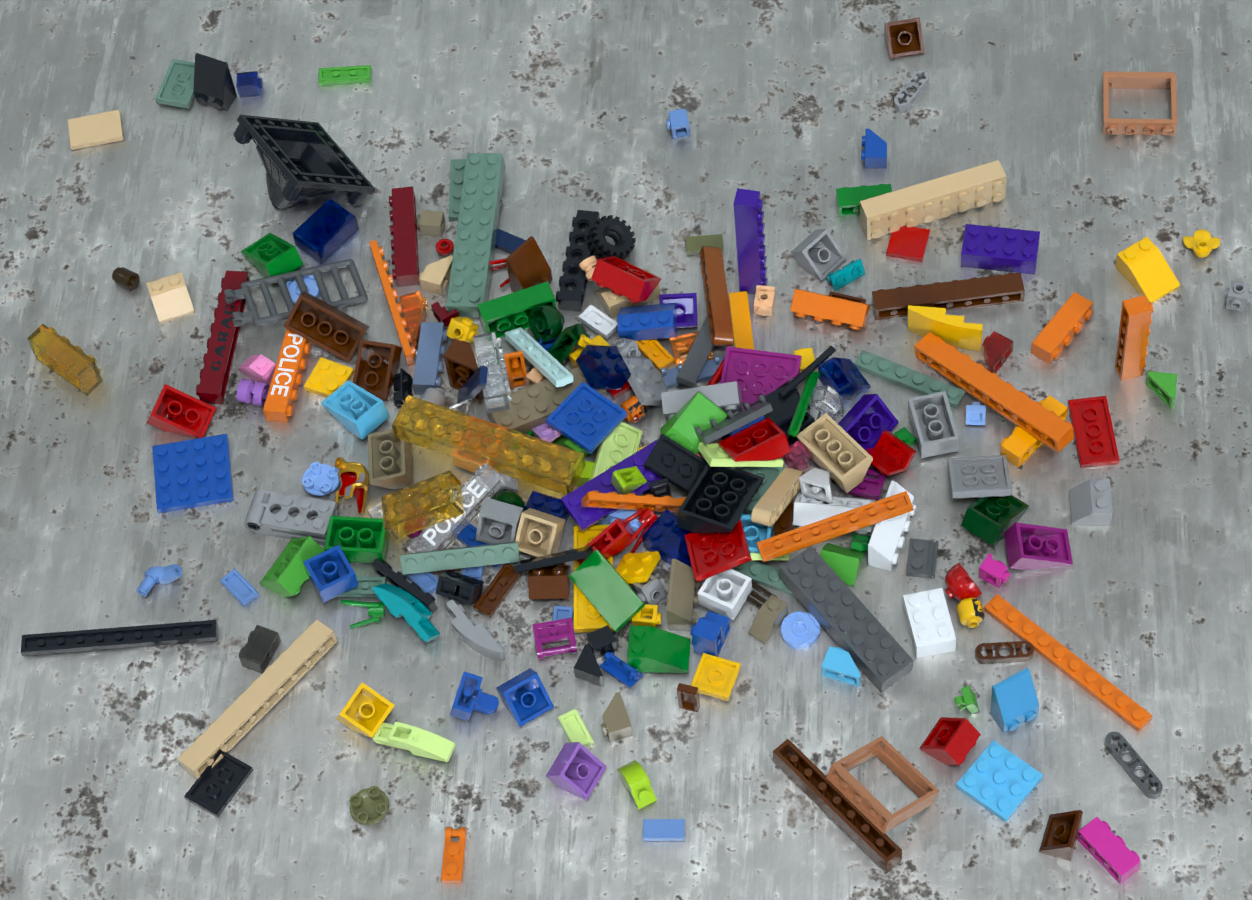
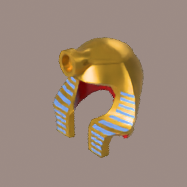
M338 457L335 461V468L339 469L337 475L341 483L338 490L330 495V501L338 504V497L344 496V499H349L355 495L358 512L363 514L366 508L369 487L368 471L364 465L358 462H347L344 458Z

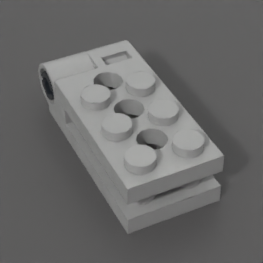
M257 489L248 510L244 526L254 531L255 534L290 540L310 536L319 545L325 546L330 516H339L340 513L336 509L337 504L334 501Z

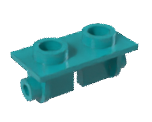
M852 260L849 264L843 266L841 270L838 269L828 274L826 280L829 284L832 283L834 291L865 275L862 260Z

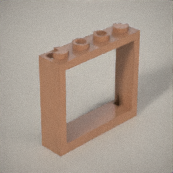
M1103 72V134L1176 135V72ZM1109 89H1170L1171 119L1109 118Z
M883 736L833 763L826 777L883 834L931 806L939 793V790ZM877 756L920 798L891 814L849 771Z

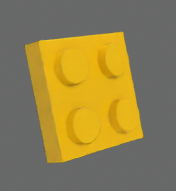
M320 357L307 379L304 389L327 398L346 381L351 380L354 375V368Z
M658 551L627 553L623 556L616 570L628 584L645 583L651 576L661 556Z
M703 653L690 686L698 687L700 694L729 701L741 670V663Z

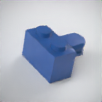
M464 671L450 716L469 722L472 710L492 715L497 710L498 698L482 692L480 685L483 677Z

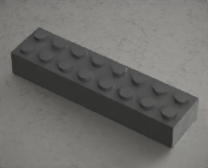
M812 546L780 568V579L835 642L845 651L849 652L854 663L880 693L912 671L914 660Z

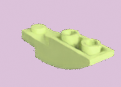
M395 722L394 725L382 723L373 737L374 742L377 744L409 750L413 755L444 762L449 761L456 746L455 743L439 735L400 722Z

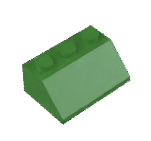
M310 536L291 539L259 584L283 597L297 595L301 590L300 586L309 579L303 562L324 552V549Z

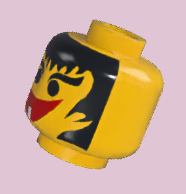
M968 598L961 600L957 605V614L962 625L975 628L984 620L985 615L980 600Z

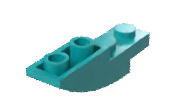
M387 583L372 588L377 598L386 605L389 612L396 618L403 616L425 643L437 639L440 635L439 631L429 621L432 613L413 595Z

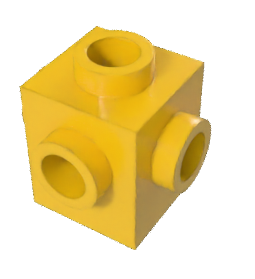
M467 317L451 318L447 336L459 341L473 343L477 338L479 326Z

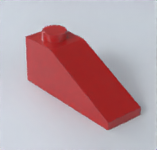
M617 518L586 546L591 545L593 552L596 549L600 550L605 558L608 559L627 548L638 536L632 540L631 537L635 532L630 524ZM587 558L579 559L578 562L580 563V565H581Z

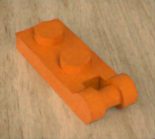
M453 827L445 828L441 872L442 883L462 884L467 827H460V829H453ZM459 837V842H452V838Z

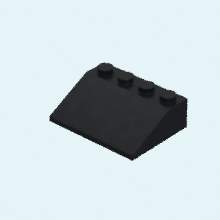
M707 464L678 510L677 527L693 533L732 532L764 481V477L734 467H710Z

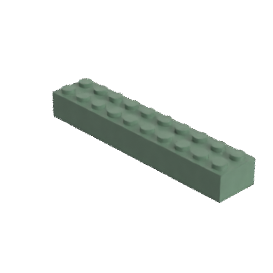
M467 153L446 304L448 313L457 309L459 317L480 318L477 304L489 300L493 265H490L489 262L494 261L500 201L502 199L506 167L503 154Z

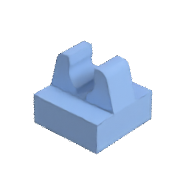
M972 402V405H966V425H985L986 406L980 405V402Z

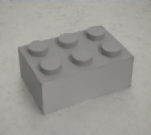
M946 391L908 398V414L921 458L959 451L960 438Z

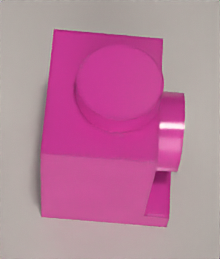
M989 553L979 567L978 578L1000 588L1003 582L1007 583L1011 573L1008 572V567L1003 562L992 559L993 555Z

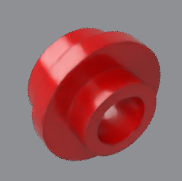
M441 239L436 243V251L441 256H449L454 249V244L449 239Z

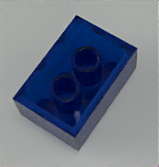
M329 199L292 234L295 245L322 264L359 230L356 216L332 199Z

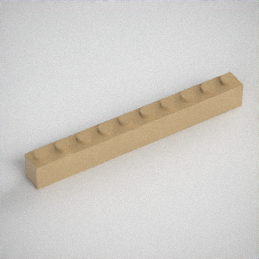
M319 620L309 625L306 631L299 638H296L292 645L285 652H282L278 659L268 666L265 672L258 679L254 680L251 686L244 693L240 694L237 700L230 707L226 708L223 714L216 721L212 722L209 728L202 735L198 736L187 750L181 753L178 761L182 768L195 779H198L207 766L214 762L213 758L219 750L228 753L338 642L334 631ZM222 754L214 762L212 768L224 757Z

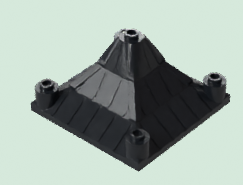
M239 115L237 119L239 125L233 135L240 144H247L252 139L257 145L256 149L266 170L269 198L275 208H289L311 197L335 194L340 191L348 192V202L353 206L362 205L368 194L373 195L376 190L318 122Z

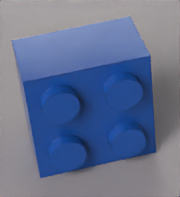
M339 545L303 562L306 573L323 603L359 586L356 574Z

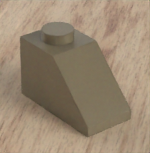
M771 595L759 609L748 634L765 644L788 615V604Z
M617 692L602 716L604 724L600 725L603 735L608 736L609 742L633 735L632 726L621 694Z

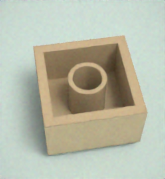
M532 508L523 511L515 542L518 541L519 551L536 557L558 553L566 519Z

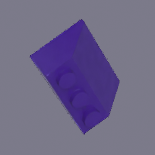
M864 394L838 425L866 450L875 447L883 431L888 430L891 432L899 422L878 394Z

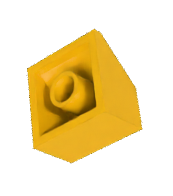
M362 682L336 719L351 730L372 738L395 705Z

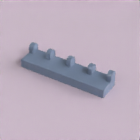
M717 355L714 356V359L707 360L696 383L709 381L725 357L719 358ZM677 364L678 367L667 370L665 367L661 368L663 382L667 390L686 386L676 381L682 364Z

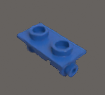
M606 652L604 655L606 660L599 666L629 688L643 677V674L638 672L637 668L631 667L615 656L613 652Z

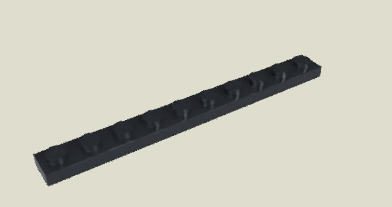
M217 620L28 634L22 635L21 654L22 656L217 641L218 623Z

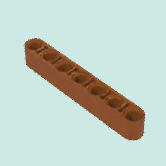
M702 246L700 261L711 344L732 346L733 328L721 247Z

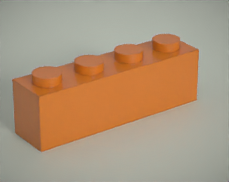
M795 289L790 311L795 312V316L805 318L806 315H811L813 320L823 322L824 319L831 320V324L842 326V323L849 324V328L860 330V327H866L870 305Z
M1074 292L1034 339L1031 345V354L1048 364H1051L1054 359H1058L1062 349L1065 346H1069L1075 333L1078 334L1082 330L1085 321H1089L1094 314L1093 302Z

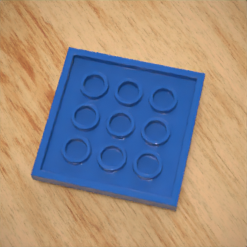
M227 434L152 446L158 514L234 501Z

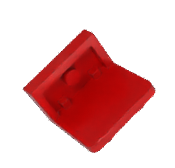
M888 430L883 431L875 447L865 450L873 458L870 465H874L881 474L886 476L907 471L917 452Z

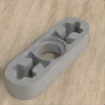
M917 70L895 96L894 108L897 111H907L929 84V74L927 71ZM913 88L916 92L908 93L907 90Z

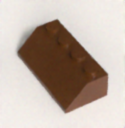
M304 291L298 297L283 327L350 362L359 347L360 340H363L370 326Z

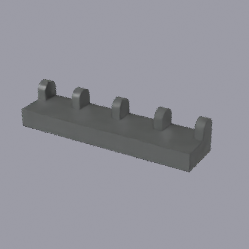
M761 394L758 396L759 403L751 407L748 402L743 403L745 410L736 415H733L730 410L726 412L728 419L718 424L715 419L710 420L712 427L701 431L699 426L696 427L695 431L698 439L707 445L773 411L772 406L766 402Z

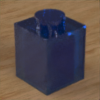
M258 71L237 73L236 87L239 97L260 96V91L263 88V79L259 78Z

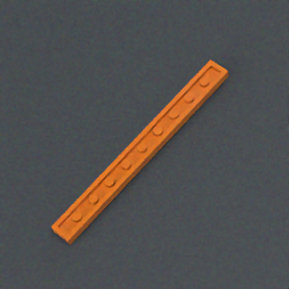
M996 594L984 606L986 613L1022 641L1030 642L1034 646V651L1138 733L1152 720L1153 715L1000 595Z

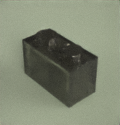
M257 625L254 631L250 632L245 647H242L239 652L242 667L263 674L281 643L278 632Z

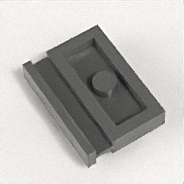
M910 538L906 576L932 577V579H935L939 541L930 542V540Z

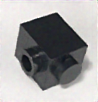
M609 625L586 634L587 641L596 659L603 657L606 652L614 653L618 651V636L615 631L611 632Z

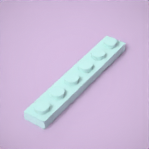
M519 327L504 333L505 339L517 351H523V356L553 385L563 387L574 382L573 375L523 328Z

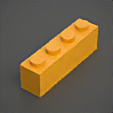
M1049 395L1045 400L1042 399L1039 402L1047 410L1056 413L1062 420L1067 418L1068 407ZM1016 426L1009 438L1006 437L1001 442L1000 455H1006L1007 460L1019 468L1043 442L1019 426Z

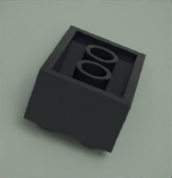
M196 53L193 91L197 102L202 105L212 106L217 110H229L237 94L227 62Z

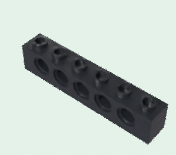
M577 210L576 217H573V232L570 231L569 233L570 246L566 247L567 260L563 261L562 272L564 273L559 278L560 291L556 292V302L559 304V310L582 311L588 280L585 271L581 270L579 264L594 254V251L590 252L588 249L591 245H587L586 241L588 238L586 237L590 228L600 218L599 212Z

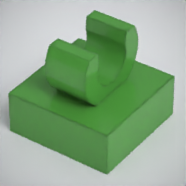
M969 686L961 688L963 696L954 698L956 706L959 707V710L967 708L971 713L978 712L979 707L973 690Z

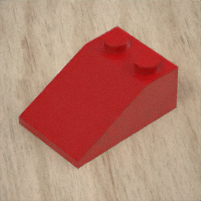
M164 384L146 423L165 432L193 439L203 438L216 407Z
M769 417L718 442V445L735 462L775 460L791 452L785 432Z

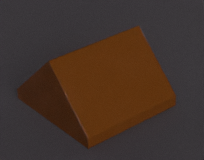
M920 17L884 23V40L890 59L925 53Z
M1076 810L1050 814L1039 852L1071 861L1078 831L1082 823L1083 811Z

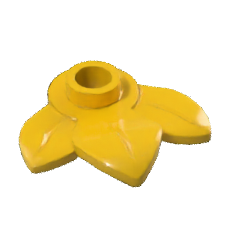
M1204 229L1197 230L1194 236L1183 237L1185 247L1193 249L1194 254L1200 258L1209 256L1212 249L1218 248L1221 242L1220 238H1211L1209 231Z

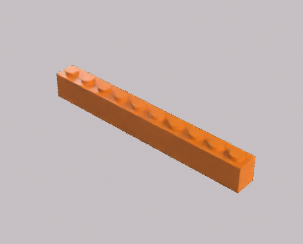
M929 332L914 345L917 359L1059 453L1074 439L1073 426L1070 422L1062 420L1056 413L1047 410L1038 401H1033L1026 393L1018 391L1011 383L1003 381L997 374L985 369L982 364H977L967 354H962L953 345L944 342L941 337Z

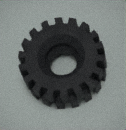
M609 215L607 218L603 216L588 231L589 233L586 237L588 240L586 242L587 245H591L588 249L590 252L594 251L593 256L606 258L616 256L624 260L635 247L636 238H632L635 234L634 231L630 232L632 227L630 225L626 226L625 220L619 221L620 217L616 216L613 219V215ZM605 236L612 238L615 245L608 243Z

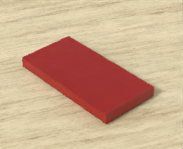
M1099 396L1068 400L1080 468L1119 464L1120 459L1107 397Z

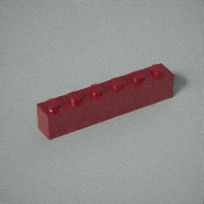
M413 186L393 188L392 196H389V205L392 207V210L389 211L390 221H393V225H390L391 236H394V239L391 240L392 251L394 250V254H391L392 265H395V269H392L393 280L397 281L398 287L420 285Z

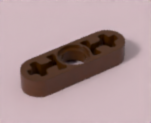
M1028 641L982 643L975 649V659L981 664L1027 662L1034 655V646ZM1023 648H1025L1026 651H1028L1027 654H1023ZM1008 649L1010 654L1008 656H1001L999 650ZM982 651H986L987 656L984 657L981 654Z

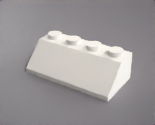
M891 481L885 498L907 490L897 482ZM908 491L907 493L914 511L876 523L868 544L869 566L891 571L893 564L897 565L899 559L898 550L904 546L905 537L903 536L910 529L911 521L909 519L910 516L915 515L917 507L914 504V496Z
M798 493L794 502L793 525H798L797 527L800 528L867 505L876 500L832 496L833 502L828 503ZM873 525L855 531L858 534H867L872 531Z

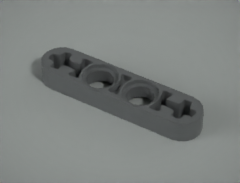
M1108 733L1105 738V747L1147 798H1158L1163 789V785L1158 777L1120 733ZM1111 739L1113 741L1118 740V746L1115 743L1110 744ZM1128 753L1132 755L1133 759L1126 762L1121 756ZM1136 769H1143L1146 775L1138 777L1134 771ZM1150 785H1151L1152 787H1155V786H1156V787H1157L1156 791H1154L1153 789H1152V790H1149V786H1150Z

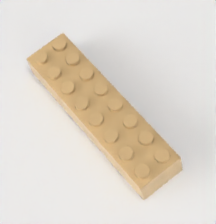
M999 160L869 198L860 201V225L867 240L899 231L900 227L905 225L908 228L915 227L916 225L929 223L939 218H946L969 209L982 207L989 203L999 202L1006 198L1007 176Z

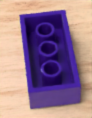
M966 224L961 252V267L1035 275L1040 231Z

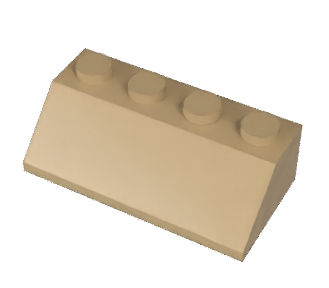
M827 413L796 436L801 449L822 470L828 471L829 476L846 493L863 481L873 460L872 456Z

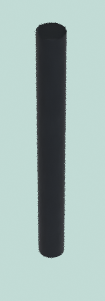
M830 346L785 386L778 395L784 399L836 352L835 348Z

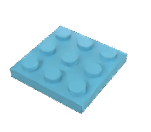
M993 740L956 783V788L1006 823L1041 782L1043 774Z

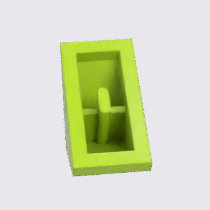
M637 466L615 470L612 473L611 483L617 492L622 495L631 493L647 482Z

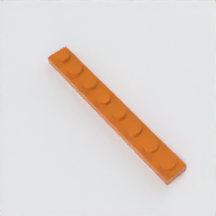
M376 240L370 241L371 252L407 365H415L413 357L417 355L414 346L410 347L409 345L412 342L409 331L405 332L404 329L407 328L405 317L400 316L403 313L400 302L396 303L395 299H398L396 289L391 288V285H394L391 274L387 275L386 271H389L387 261L382 260V257H384L382 246L378 247Z
M907 491L756 543L762 560L765 562L914 511Z

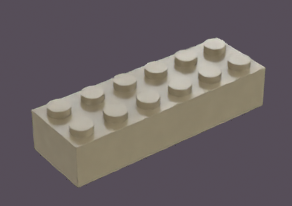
M589 362L569 370L573 375L574 382L563 387H556L546 379L508 394L503 400L486 403L487 416L496 433L503 436L505 442L508 443L520 438L523 434L527 435L529 431H532V428L546 423V419L582 382L605 397L606 390Z

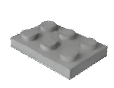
M621 358L618 364L640 404L662 406L661 393L668 392L651 360Z

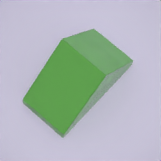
M1148 372L1145 384L1172 409L1176 397L1177 374Z

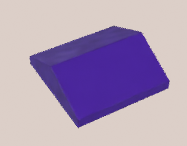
M697 293L659 295L660 304L676 303L677 328L698 327Z

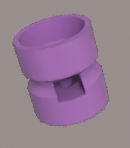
M241 379L237 388V401L246 404L252 402L253 405L264 407L270 387L269 383L260 381L255 383L254 380Z

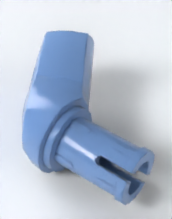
M173 564L165 567L156 566L149 568L144 572L145 578L136 591L140 595L147 597L154 584H170L182 576L181 567Z

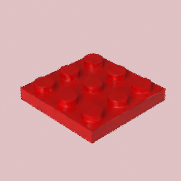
M741 518L732 532H691L684 535L693 575L697 582L752 560Z

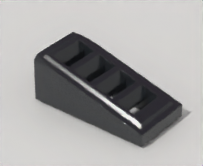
M668 478L649 483L650 494L654 495V497L671 496ZM655 512L656 515L665 513V512Z

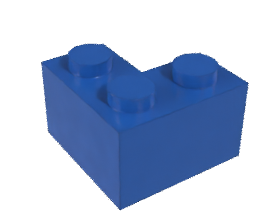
M707 611L705 617L699 618L697 624H693L690 632L694 653L701 656L703 653L718 657L731 629L730 618Z

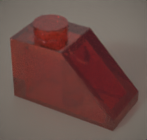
M995 331L990 337L987 336L982 346H984L983 355L987 370L996 374L1012 354L1014 341Z

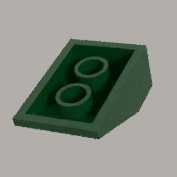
M1013 495L980 498L967 508L961 526L983 539L986 543L994 546L1004 538V533L1021 518L1029 505Z

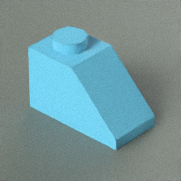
M829 646L821 665V675L860 687L861 674L849 652L840 647L834 648Z

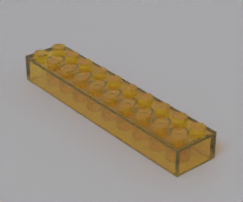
M407 395L392 424L395 438L563 495H567L574 490L585 468L584 453Z

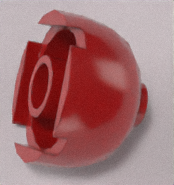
M957 563L948 570L945 576L947 586L945 592L951 599L954 597L958 601L968 598L977 599L982 594L960 563Z

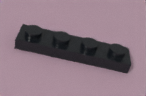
M376 558L371 564L376 574L380 577H386L387 582L413 595L432 614L438 609L435 603L436 599L430 593H423L416 583L408 582L401 572H394L387 562H381Z

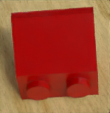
M941 717L919 749L946 765L960 766L965 761L966 755L971 748L976 745V741L981 734L967 718Z

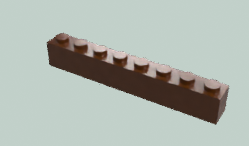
M1008 273L1005 275L974 277L950 282L897 287L887 290L880 289L872 291V305L875 320L908 316V305L946 308V311L1024 302L1025 290L1021 273Z
M789 739L773 750V762L886 873L902 861V849L866 818Z

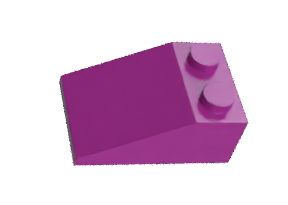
M1015 522L1004 533L1009 568L1036 570L1073 565L1067 529Z

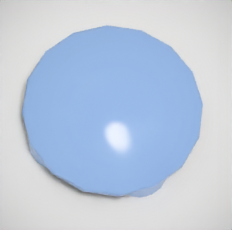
M313 462L310 464V468L303 474L302 484L304 489L308 493L317 496L330 494L339 485L338 469L327 464Z

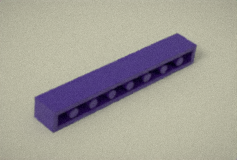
M737 188L733 204L740 292L747 291V294L755 295L757 285L767 286L768 278H766L767 267H765L767 256H765L766 245H764L765 234H763L765 223L763 222L764 211H762L763 200L760 198V191Z

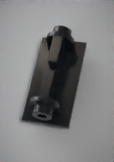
M402 368L400 373L395 374L393 377L394 405L398 409L403 408L404 405L411 409L413 379Z

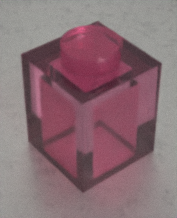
M799 440L789 447L791 452L784 455V463L789 468L804 471L811 466V452Z

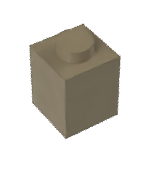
M422 210L421 217L417 219V228H420L421 235L442 237L446 223L444 212Z

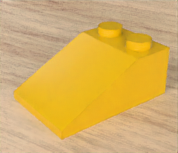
M1148 237L1143 238L1117 254L1115 267L1141 295L1146 296L1148 302L1154 303L1180 287V283L1160 250Z

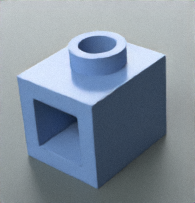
M686 109L669 111V119H666L667 130H671L672 138L689 137L690 126Z

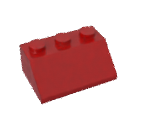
M616 256L598 259L591 280L597 282L596 285L599 287L609 288L612 290V293L619 296L624 295L628 297L630 302L638 303L647 300L661 281V278Z

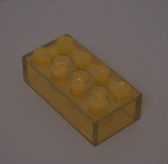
M42 324L27 338L38 361L86 396L103 382L100 375L101 371L96 365V359L90 354L86 355L79 346L72 345L65 336L61 337L58 335L53 327H47Z
M450 470L381 497L384 529L394 539L464 513L461 482Z

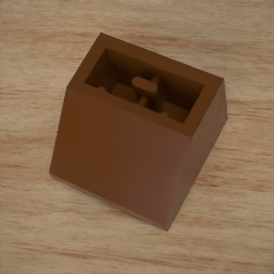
M561 563L530 570L528 575L529 599L569 598L571 566Z

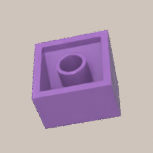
M580 742L565 743L546 777L559 788L587 800L607 766Z

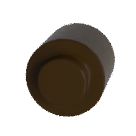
M118 267L113 271L112 279L116 284L128 290H134L138 287L140 277L137 273L124 267Z

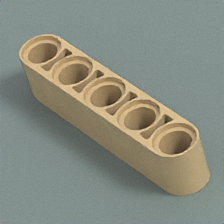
M785 467L754 506L751 521L772 527L800 491L799 477L804 475L805 471Z

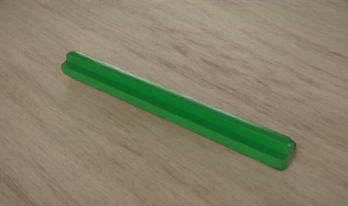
M813 371L807 377L788 430L789 436L796 437L799 433L819 377L818 372Z

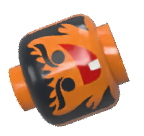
M635 395L631 396L621 403V408L627 412V417L624 420L627 423H637L647 416V407L649 405H641Z

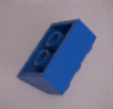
M676 303L620 308L617 315L620 339L626 338L641 341L677 337Z

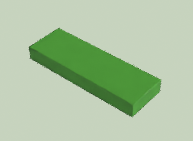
M371 65L319 68L318 83L319 86L371 83L372 68Z

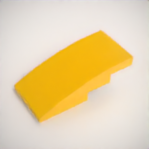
M908 305L909 331L921 337L931 332L955 348L980 352L982 349L983 324L964 323L965 316L946 315V308Z

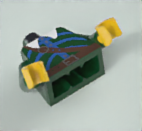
M580 323L566 327L548 353L565 367V362L570 360L569 355L580 347L587 350L588 345L592 344L593 340L590 339L585 326Z

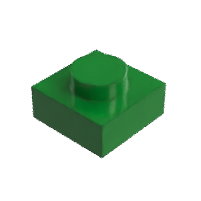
M905 427L893 434L910 447L916 444V438Z
M852 533L851 549H855L858 552L868 551L871 536Z

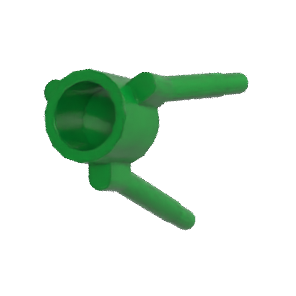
M341 600V603L344 605L368 607V616H372L370 619L350 625L351 629L372 622H380V618L385 616L383 602Z

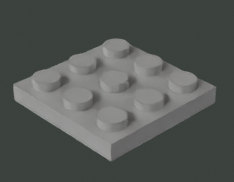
M1006 455L948 458L953 498H984L1012 495Z

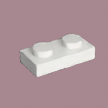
M592 305L578 316L580 322L606 340L618 329L616 321Z

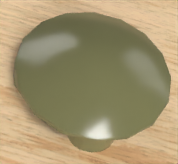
M377 786L362 789L357 794L352 795L349 800L350 814L361 825L378 823L384 819L390 806L387 795Z

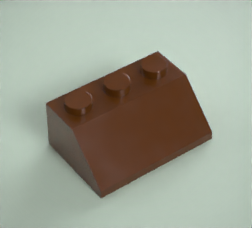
M454 339L443 357L450 387L460 390L477 371L478 365L471 345L466 341ZM483 389L475 396V398L483 401Z

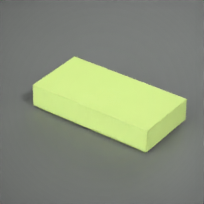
M576 709L558 717L570 742H580L585 748L594 744Z

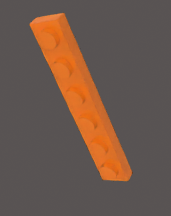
M594 490L589 491L581 499L582 507L639 510L640 508L644 510L648 507L653 512L678 513L686 497H654L651 494L636 496L634 493L622 495L617 492L599 493V491Z

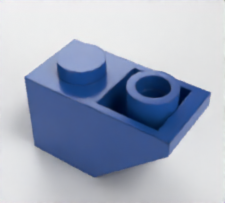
M866 129L865 136H862V147H865V150H861V161H865V168L887 169V143L872 130Z

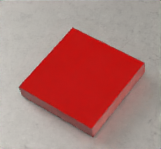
M906 225L900 227L899 231L891 233L886 256L923 262L930 229L913 226L908 228Z

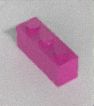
M1096 817L1078 831L1077 840L1120 885L1139 870L1141 861L1138 854L1133 850L1130 851L1125 846L1124 840L1111 831L1107 822L1101 821Z

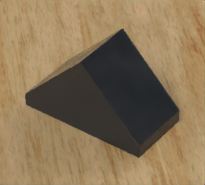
M588 643L584 646L574 666L575 677L601 687L605 685L604 678Z

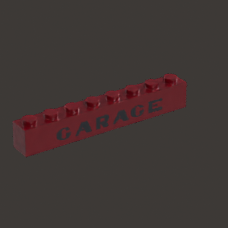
M226 271L225 277L221 280L222 290L221 293H218V307L214 310L215 320L214 323H211V337L207 340L208 350L203 357L204 367L200 370V384L196 386V395L199 396L201 401L208 404H223L241 327H234L232 313H243L246 306L245 299L236 300L234 303L226 305L224 290L241 289L243 282L250 281L248 272Z

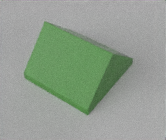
M827 543L821 549L820 556L847 586L854 587L865 552H858L854 549Z

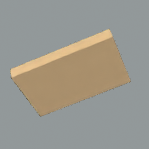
M120 110L68 119L70 147L72 150L124 140Z

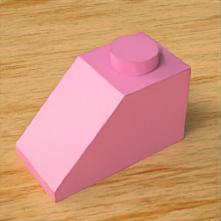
M259 354L250 356L238 369L254 381L265 382L270 385L276 365L265 356Z

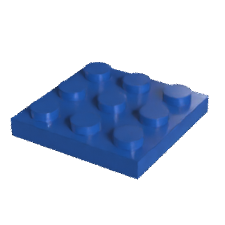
M582 382L546 419V424L592 454L627 417V412Z

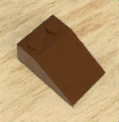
M532 236L506 258L508 276L513 293L547 281L550 284L553 280L551 268Z
M360 340L353 383L379 399L387 400L393 384V377L399 367L402 348L394 344Z

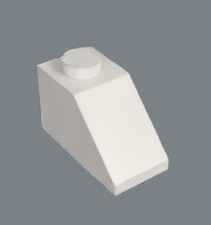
M813 468L799 477L802 495L828 503L833 502L828 471Z

